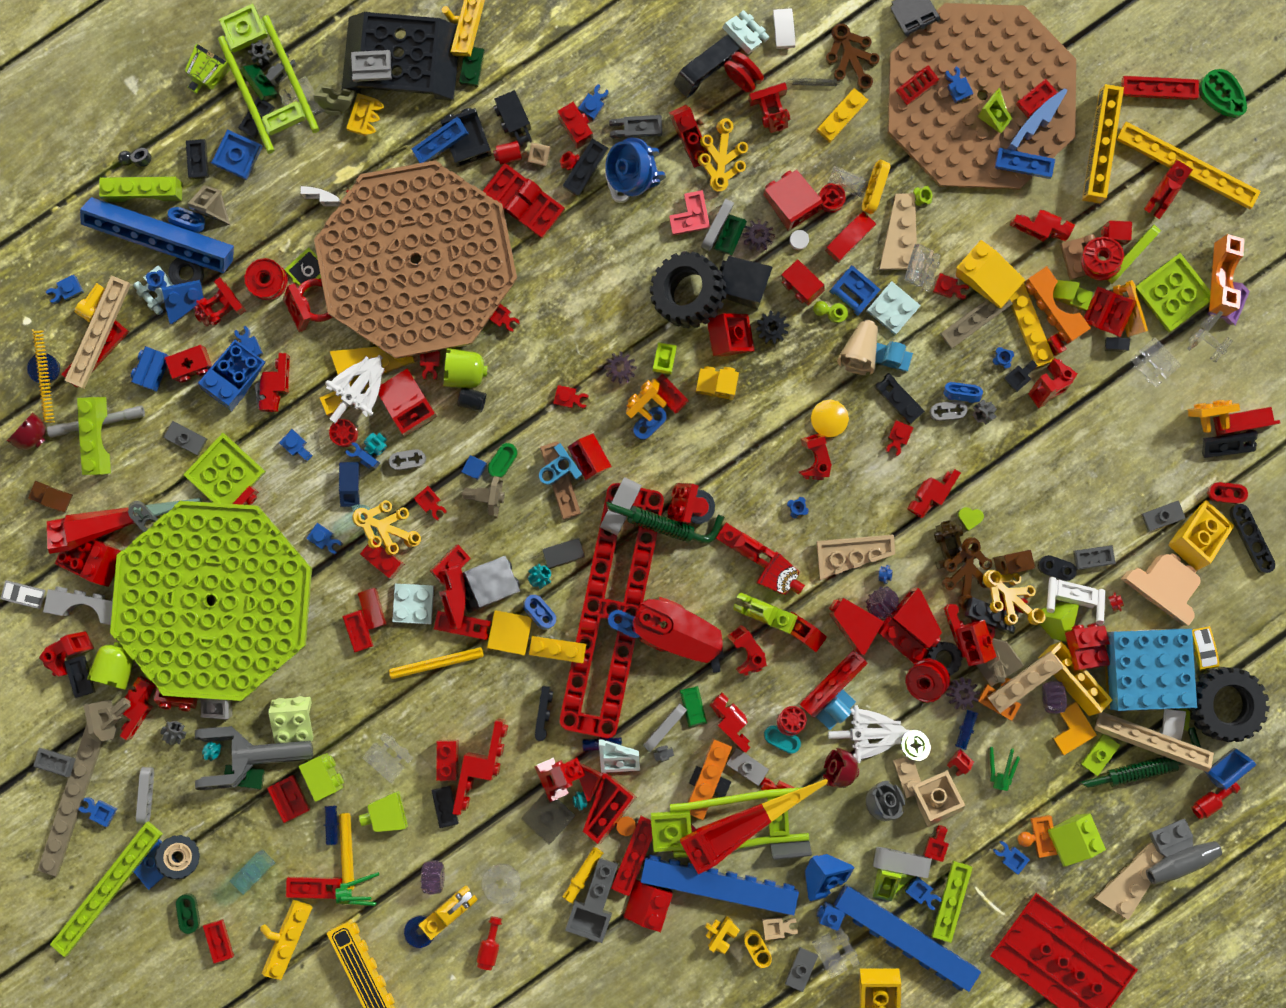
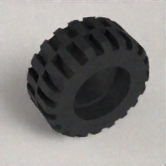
M683 251L681 255L677 253L671 255L670 260L665 259L662 261L663 265L656 268L655 272L657 274L652 276L651 279L653 286H650V293L653 295L651 296V302L662 317L675 326L689 329L691 326L694 328L700 327V323L706 325L710 322L709 318H715L718 315L716 311L718 308L722 309L724 305L722 299H726V292L723 289L727 287L726 282L723 280L722 272L707 257L692 251L689 253ZM690 275H699L702 279V289L699 296L690 304L677 305L674 294L679 282Z
M1230 667L1207 670V674L1202 673L1198 676L1199 681H1195L1197 708L1188 709L1192 710L1190 719L1195 720V727L1202 730L1204 735L1225 742L1244 741V738H1252L1254 736L1253 732H1259L1262 729L1260 724L1266 723L1268 718L1265 717V712H1269L1270 706H1266V701H1269V697L1263 693L1265 687L1263 684L1257 683L1259 679L1256 676L1250 675V672ZM1225 686L1234 687L1242 698L1241 713L1230 723L1220 721L1213 708L1215 695Z

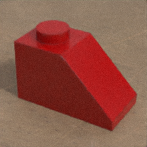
M800 616L797 617L791 635L817 652L827 639V636Z

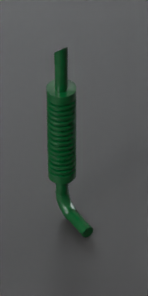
M606 501L609 511L628 517V523L689 543L691 540L705 544L714 541L725 518L718 514L712 531L708 535H701L695 533L694 527L636 506L629 510Z
M1195 727L1189 728L1188 734L1192 745L1201 748ZM1163 756L1142 761L1141 763L1126 765V767L1107 770L1106 776L1079 783L1087 788L1110 783L1111 787L1179 771V766L1184 765V763Z

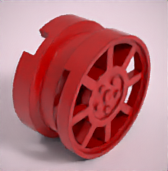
M833 183L825 185L819 193V197L824 202L821 209L827 213L839 211L846 199L844 189L840 185Z
M339 419L330 426L329 436L338 446L349 447L352 445V442L357 441L358 429L349 420Z
M789 706L778 715L776 723L782 734L795 736L803 730L807 719L802 709L796 706Z

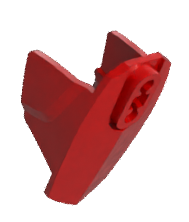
M658 596L657 600H645L640 604L633 619L634 632L641 637L639 641L661 652H670L688 659L708 663L722 651L723 642L720 629L686 610L682 605ZM645 614H648L649 617H648V619L645 621V620L643 619V616H644ZM665 621L666 626L664 628H661L659 622Z

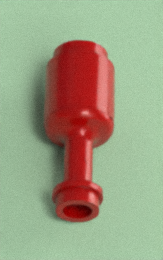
M1235 782L1227 790L1223 789L1217 794L1210 791L1194 802L1191 809L1200 820L1203 818L1207 819L1223 807L1222 800L1231 793L1237 794L1241 788Z
M491 916L488 921L491 923L488 938L481 941L476 959L477 967L480 969L491 971L496 964L499 944L496 943L495 938L498 926L502 925V918Z

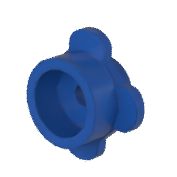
M162 270L146 274L149 290L155 291L157 288L167 286V283L164 281L165 273Z
M998 347L993 364L1002 365L1006 369L1009 368L1014 352Z
M804 497L787 502L792 518L808 514L809 510L806 508Z
M886 565V567L881 566L879 581L888 584V581L892 580L893 570L890 569L889 565Z

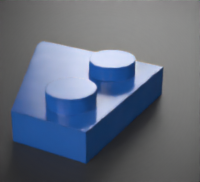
M200 280L161 288L169 324H173L196 306L197 300L204 298Z

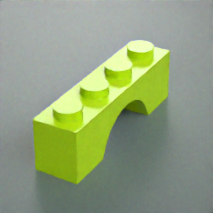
M176 176L99 178V197L106 202H126V200L131 198L182 201V182Z
M106 397L77 398L82 475L111 474L110 454L104 449L101 439L102 423L107 417Z

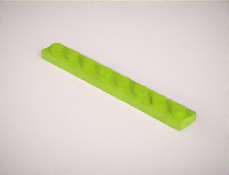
M149 821L143 825L50 944L63 957L69 955L163 835Z

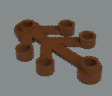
M837 24L832 29L834 43L831 51L826 56V62L830 65L836 63L838 59L837 52L842 44L845 51L838 69L835 70L834 79L836 81L844 80L845 70L850 60L858 77V88L862 91H868L872 87L873 78L869 74L864 73L858 58L868 61V64L871 66H876L880 57L876 53H868L852 47L850 41L860 44L862 49H869L872 43L870 37H862L851 33L847 25ZM838 32H843L844 36H839ZM866 40L869 42V45H864L862 42ZM834 56L835 60L831 61L828 57ZM875 57L877 61L872 62L870 58ZM841 72L843 76L838 77L836 73ZM861 82H867L868 86H863Z
M975 537L966 538L961 545L962 550L953 559H947L944 562V568L949 572H953L957 569V565L966 558L965 564L951 578L946 577L942 581L944 588L952 590L955 588L956 583L964 576L962 595L958 598V605L964 610L967 609L969 598H972V575L977 579L978 585L987 588L985 584H982L983 574L973 564L974 556L979 560L980 567L985 570L990 569L993 565L992 560L985 557L980 551V542Z

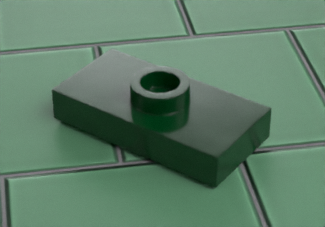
M257 64L241 68V73L261 101L277 96V91Z
M729 214L714 249L732 256L747 221Z
M226 764L224 775L234 774L232 765ZM250 768L245 778L237 786L262 789L265 769Z

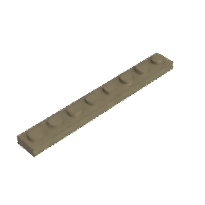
M87 724L75 757L71 776L68 778L37 870L53 876L59 875L80 812L79 807L83 804V799L85 798L103 741L96 742L89 735Z

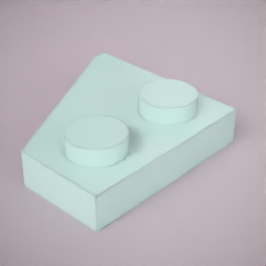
M599 740L601 773L640 771L639 751L605 740Z

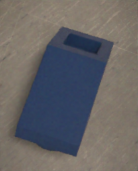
M339 462L340 507H360L359 462Z

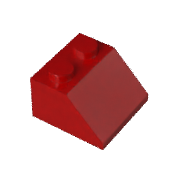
M723 313L715 318H709L710 322L707 324L713 356H731L755 351L748 314Z
M636 879L623 917L642 927L661 933L673 895L672 891L659 886L641 883V880Z

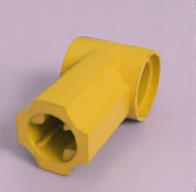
M96 283L86 299L81 300L77 304L74 312L90 323L105 288Z

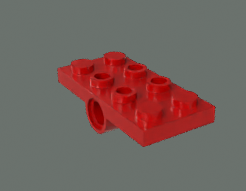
M506 163L503 164L483 190L487 196L500 202L503 205L504 211L542 239L565 211V207L543 192L535 182L528 178L526 179Z

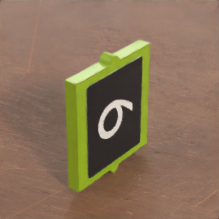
M309 247L284 269L293 278V282L299 286L309 279H321L318 258Z

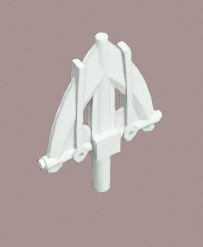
M380 355L371 359L366 356L362 362L347 368L332 381H326V389L334 390L338 397L342 396L341 404L330 417L332 422L336 423L347 407H352L353 405H355V409L362 410L366 417L373 415L372 408L379 393L381 376L385 371L382 368V357ZM360 375V376L357 378V380L353 383V385L350 387V384H349L350 381H351L355 376ZM369 382V388L367 389L365 394H361L362 390Z
M854 705L853 709H850L852 710L851 715H853L851 724H854V728H850L849 731H828V739L850 738L854 740L855 743L852 744V748H855V753L853 756L856 758L857 763H860L861 759L880 754L896 744H902L900 740L909 730L900 725L901 721H894L884 715L859 709L858 705ZM870 723H876L882 728H867ZM882 738L878 743L871 744L867 740Z

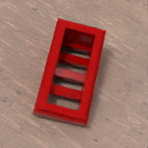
M927 65L896 89V92L904 103L909 105L935 86L939 78L931 67ZM918 79L921 80V82L924 84V87L920 85V83L917 81ZM912 83H913V85L916 87V89L918 90L917 93H916V91L912 88V86H911ZM905 88L908 89L912 97H909L908 94L904 91Z

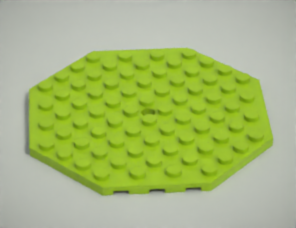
M179 501L169 512L154 522L147 531L132 541V544L125 550L117 554L110 634L119 641L123 649L136 661L144 674L158 687L163 696L243 701L306 646L312 567L259 506ZM210 595H214L217 600L213 606L207 603V597Z

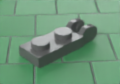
M661 115L632 116L609 120L610 126L624 125V130L611 131V138L662 136L663 134Z

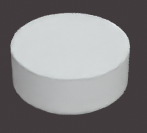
M803 230L794 231L790 237V245L796 250L806 248L809 243L808 234Z

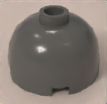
M890 781L877 783L869 789L866 796V806L869 813L875 819L884 822L895 820L903 815L902 808L905 806L903 793L897 785L893 786L890 784Z

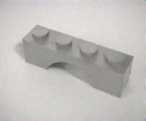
M57 586L55 590L48 589L43 612L69 616L76 607L86 604L97 612L100 623L111 625L113 597L112 600H107L105 595L94 593L93 597L86 596V592L74 590V593L67 592L68 588Z

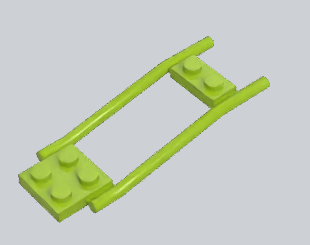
M250 4L220 18L219 21L226 36L218 38L219 44L256 124L267 153L272 154L275 152L268 135L272 136L304 121L305 118H307L312 132H319L320 129L270 17L265 15L260 19L254 4ZM269 35L299 102L295 101L263 116L261 119L231 52L235 53L250 46L252 43L254 44L259 40L267 38Z
M804 787L763 790L689 803L670 804V812L651 813L654 852L674 851V858L688 857L680 843V838L692 833L690 810L767 798V801H770ZM786 811L769 824L770 836L748 839L737 849L772 843L809 841V833L789 834L788 811Z

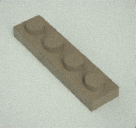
M987 299L939 335L948 347L952 349L1013 303L1009 300L1000 309Z

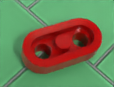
M1217 482L1211 484L1207 491L1209 498L1215 502L1239 504L1248 498V490L1241 484ZM1215 489L1219 490L1218 496L1214 493ZM1234 491L1238 492L1237 498L1234 497Z

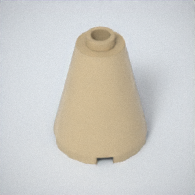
M865 320L859 323L838 357V365L840 367L841 364L846 366L845 370L848 372L866 375L867 372L873 374L875 370L878 327L873 321Z

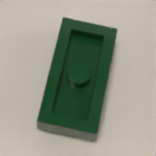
M473 47L471 56H464L459 80L460 84L479 87L485 49Z

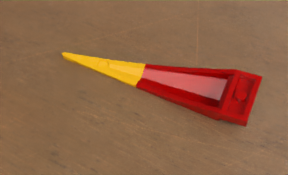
M824 779L697 828L696 831L680 838V843L695 870L700 874L716 866L776 818L826 785L828 780Z

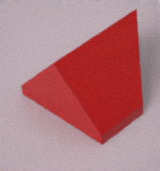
M580 763L585 776L579 778L587 801H590L603 773Z

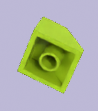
M1090 813L1076 814L1048 830L1063 867L1093 858L1106 850Z

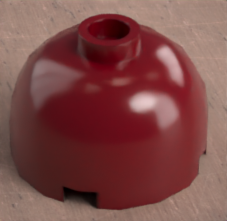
M32 412L7 441L21 450H30L34 446L38 448L45 441L43 438L46 432L44 422Z
M836 748L837 750L830 751L826 758L824 768H827L826 775L823 774V779L828 780L827 786L846 788L859 776L858 763L850 752Z

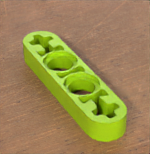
M1155 224L1124 255L1120 271L1116 276L1107 280L1110 284H1113L1161 232Z

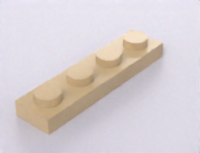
M1050 651L990 694L988 699L1001 713L1064 667L1052 651Z

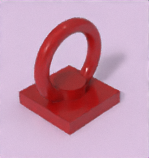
M322 279L306 280L298 288L295 283L287 286L283 301L298 332L306 330L310 320L324 322L333 318L328 312L324 314L311 313L309 303L303 296L304 292L312 286L323 287Z

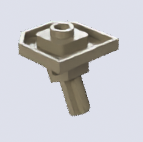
M494 476L490 489L478 487L477 489L465 488L462 491L463 498L488 503V515L498 518L500 503L503 504L505 492H502L503 479Z
M994 638L992 639V644L997 657L986 663L976 665L991 686L998 682L1004 683L1007 676L1024 666L1007 641Z
M122 698L114 706H112V700L83 705L89 735L96 742L113 739L117 729L116 723L122 718L121 714L130 708L131 702L126 698Z

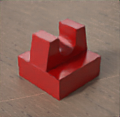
M959 749L955 752L947 766L951 768L955 765L958 768L955 773L957 776L966 775L971 771L974 761Z

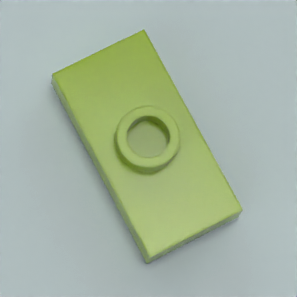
M1102 733L1081 762V765L1098 776L1120 744Z

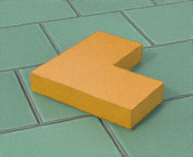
M1073 702L1059 711L1068 729L1052 739L1062 755H1066L1097 736L1077 702Z

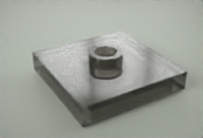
M544 792L522 816L521 820L550 845L575 815L558 799L550 802L546 792Z

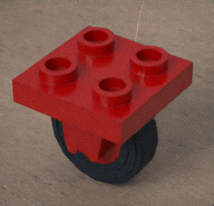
M676 483L672 489V502L667 510L668 518L683 523H705L712 518L715 512L714 499L708 492L698 490L699 485Z

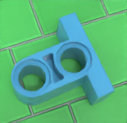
M891 341L887 345L877 343L875 363L908 372L913 353L905 351L906 345Z
M561 443L554 447L559 457L543 467L539 472V479L545 485L556 483L570 472L576 480L583 477ZM562 460L569 462V467L566 470H561L558 467ZM547 471L553 473V478L550 481L543 479V474Z
M842 689L816 718L831 730L836 723L841 724L851 714L852 710L850 708L856 701Z

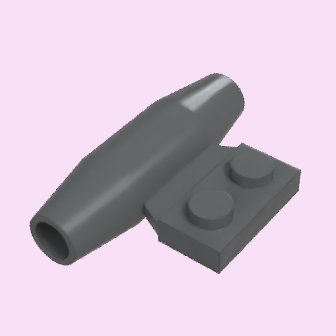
M1185 818L1149 833L1157 852L1165 858L1147 869L1146 875L1152 884L1179 879L1204 868L1222 855V849L1216 841L1193 846L1194 836Z

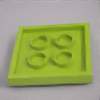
M1181 253L1177 254L1136 286L1138 295L1168 333L1210 302L1211 291Z
M222 433L184 473V476L213 503L233 504L248 486L253 487L266 471L225 433Z

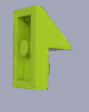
M1057 280L1058 282L1053 291V299L1087 311L1094 292L1079 287L1080 283Z
M658 342L653 372L672 375L676 345Z

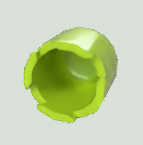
M447 348L443 386L458 388L478 387L483 377H487L488 366H484L483 357L476 352Z
M114 642L113 645H104L99 648L87 679L126 690L134 660L127 654L120 643Z

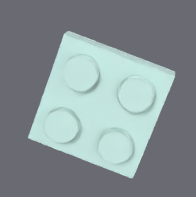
M891 281L867 309V312L896 335L921 305Z
M395 583L392 622L432 624L434 586Z

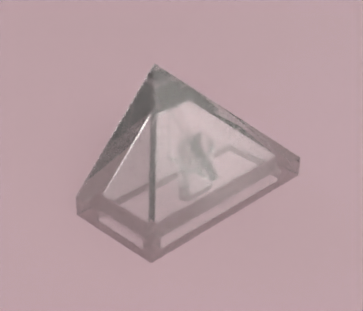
M834 166L827 184L840 185L844 191L862 198L869 179Z

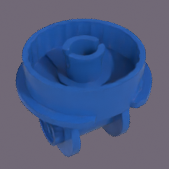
M627 138L616 143L610 149L605 163L606 176L610 185L616 191L622 192L627 196L641 195L648 188L659 185L660 181L666 178L665 172L657 170L654 159L660 154L659 149L647 146L639 138Z

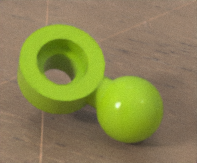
M817 301L813 306V311L816 315L823 316L828 314L829 320L833 323H841L848 316L847 308L840 303L828 307L826 302ZM836 310L841 311V316L836 314Z

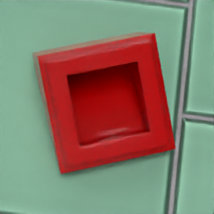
M1058 334L1047 339L1054 356L1067 350Z

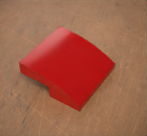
M1097 287L1084 319L1090 326L1121 337L1136 301Z

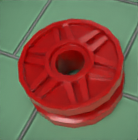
M735 52L732 55L733 62L727 61L724 64L725 72L737 86L748 93H752L756 89L754 83L761 84L764 81V76L752 60L740 52Z
M1097 237L1089 241L1083 251L1081 259L1082 269L1092 279L1100 281L1111 279L1121 269L1124 259L1123 248L1119 242L1109 237ZM1098 257H1105L1107 260L1103 261L1100 260Z
M268 258L252 262L244 275L247 289L257 298L265 301L281 297L288 285V276L285 270L274 260ZM270 276L269 282L263 284V278Z
M927 658L919 660L909 669L906 674L905 683L907 690L914 698L929 703L938 700L949 687L950 677L943 664L937 660Z

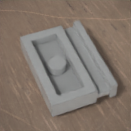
M390 50L351 52L352 80L354 82L392 80Z

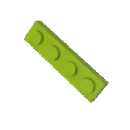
M952 861L932 931V937L952 942L972 872V866Z

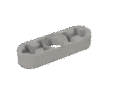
M725 199L701 245L702 248L708 251L711 250L734 206V202Z
M679 703L643 746L651 752L687 709Z
M142 767L139 775L136 810L137 824H145L150 821L154 783V768Z

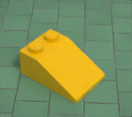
M982 240L977 243L956 267L957 278L1000 309L1003 308L1026 281L995 249Z
M1205 500L1176 532L1168 546L1197 571L1211 564L1234 525L1212 504Z
M860 968V1008H901V978L899 969Z

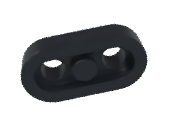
M1051 555L1041 557L1037 564L1041 573L1062 581L1072 580L1077 573L1073 563ZM1048 561L1052 564L1050 569L1046 567ZM1065 568H1069L1070 573L1068 575H1066L1064 572Z

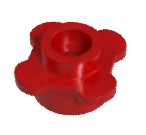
M571 151L564 153L560 159L561 168H566L568 171L574 168L579 160V155H574Z
M1114 592V595L1108 597L1113 611L1119 610L1121 612V607L1124 606L1121 595L1116 596Z

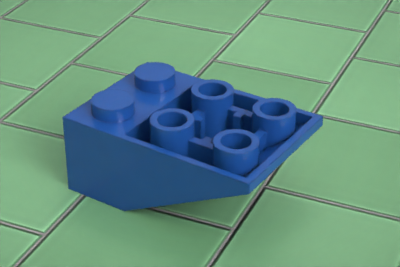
M234 340L198 384L201 390L232 412L244 398L266 362L237 340Z

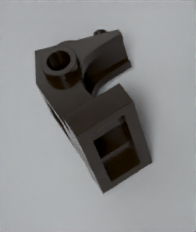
M950 520L943 521L940 525L935 526L934 538L936 543L940 544L944 558L935 562L937 569L944 568V562L947 559H953L962 550L960 537L963 536L962 528ZM953 537L956 548L947 550L945 539Z

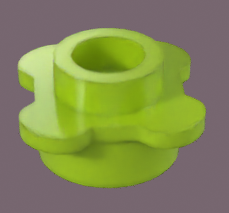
M928 186L923 188L917 187L913 190L917 206L922 204L928 205L932 202L933 195Z

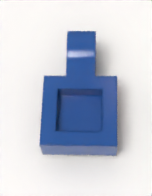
M293 429L279 442L292 456L298 453L307 461L313 456L304 448L307 442Z
M352 442V445L356 447L354 453L346 450L348 456L360 457L362 459L360 463L369 469L371 466L376 469L380 464L379 461L362 450L355 442Z

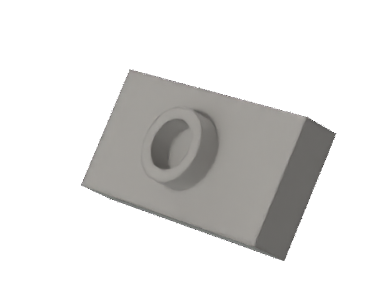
M737 747L726 763L758 786L769 771L768 768Z

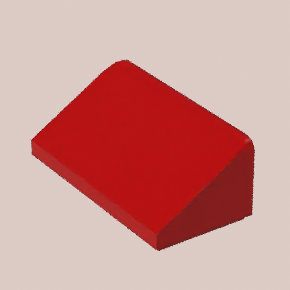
M377 588L359 592L358 596L368 630L387 625Z

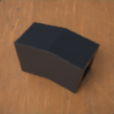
M1106 337L1105 351H1129L1130 339Z

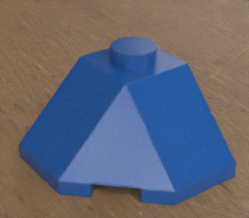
M828 854L813 856L805 869L808 899L813 901L825 898L831 893L830 889H833L838 883L840 886L844 884L854 870L853 865Z

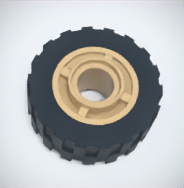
M174 835L165 839L157 848L155 865L158 871L168 879L179 880L186 878L194 872L199 864V848L189 837ZM175 852H180L183 855V860L179 863H175L172 860V854Z

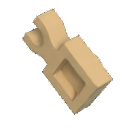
M782 917L762 919L765 940L785 938V932L798 934L797 929L789 928L791 923H797L796 918H789L785 922H783Z

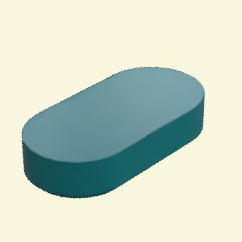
M776 725L768 726L764 731V738L769 744L787 753H796L801 747V741L796 735L786 736L779 731Z

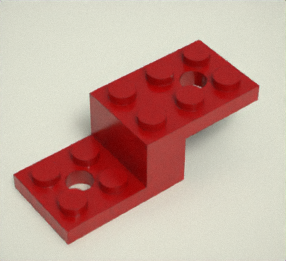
M499 718L495 720L488 756L470 752L464 755L453 814L461 815L469 807L470 797H467L468 791L472 790L474 778L471 777L491 781L495 776L499 775L501 763H498V758L503 755L505 745L501 744L502 737L505 738L508 731V725L505 724L506 720Z

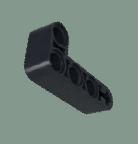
M727 34L684 66L673 85L685 98H689L696 92L701 82L723 67L727 61H731L732 55L735 52H741L742 48Z

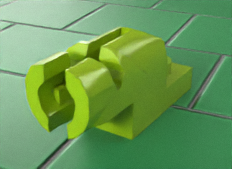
M738 594L737 598L749 603L752 608L746 609L734 604V611L791 634L798 617L797 615L746 594Z

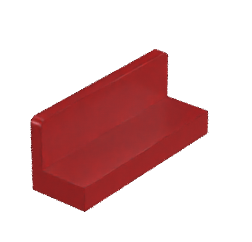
M1272 407L1229 414L1230 429L1226 430L1221 427L1220 417H1213L1217 436L1281 424L1280 420L1274 421Z

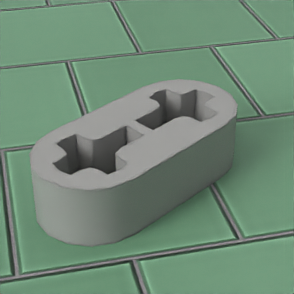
M961 401L937 403L930 409V416L935 421L960 419L967 413V406ZM956 405H958L963 411L957 415V412H950V409H955ZM939 407L940 410H946L947 413H942L938 417V414H935L934 411Z
M420 450L396 452L389 458L390 466L395 470L418 468L426 462V455ZM417 453L419 456H422L418 464L416 461H409V458H414ZM397 456L400 459H406V462H401L399 467L393 463Z

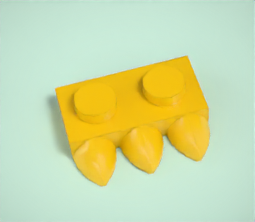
M358 93L346 128L347 131L363 136L375 133L376 130L370 122L380 120L374 110L383 109V104L375 98Z

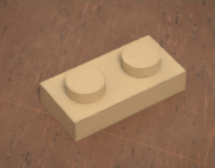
M907 756L892 760L905 798L914 796L912 786L921 782L914 760H909Z

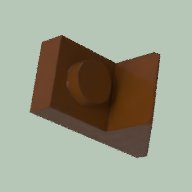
M35 481L28 499L66 512L73 494Z

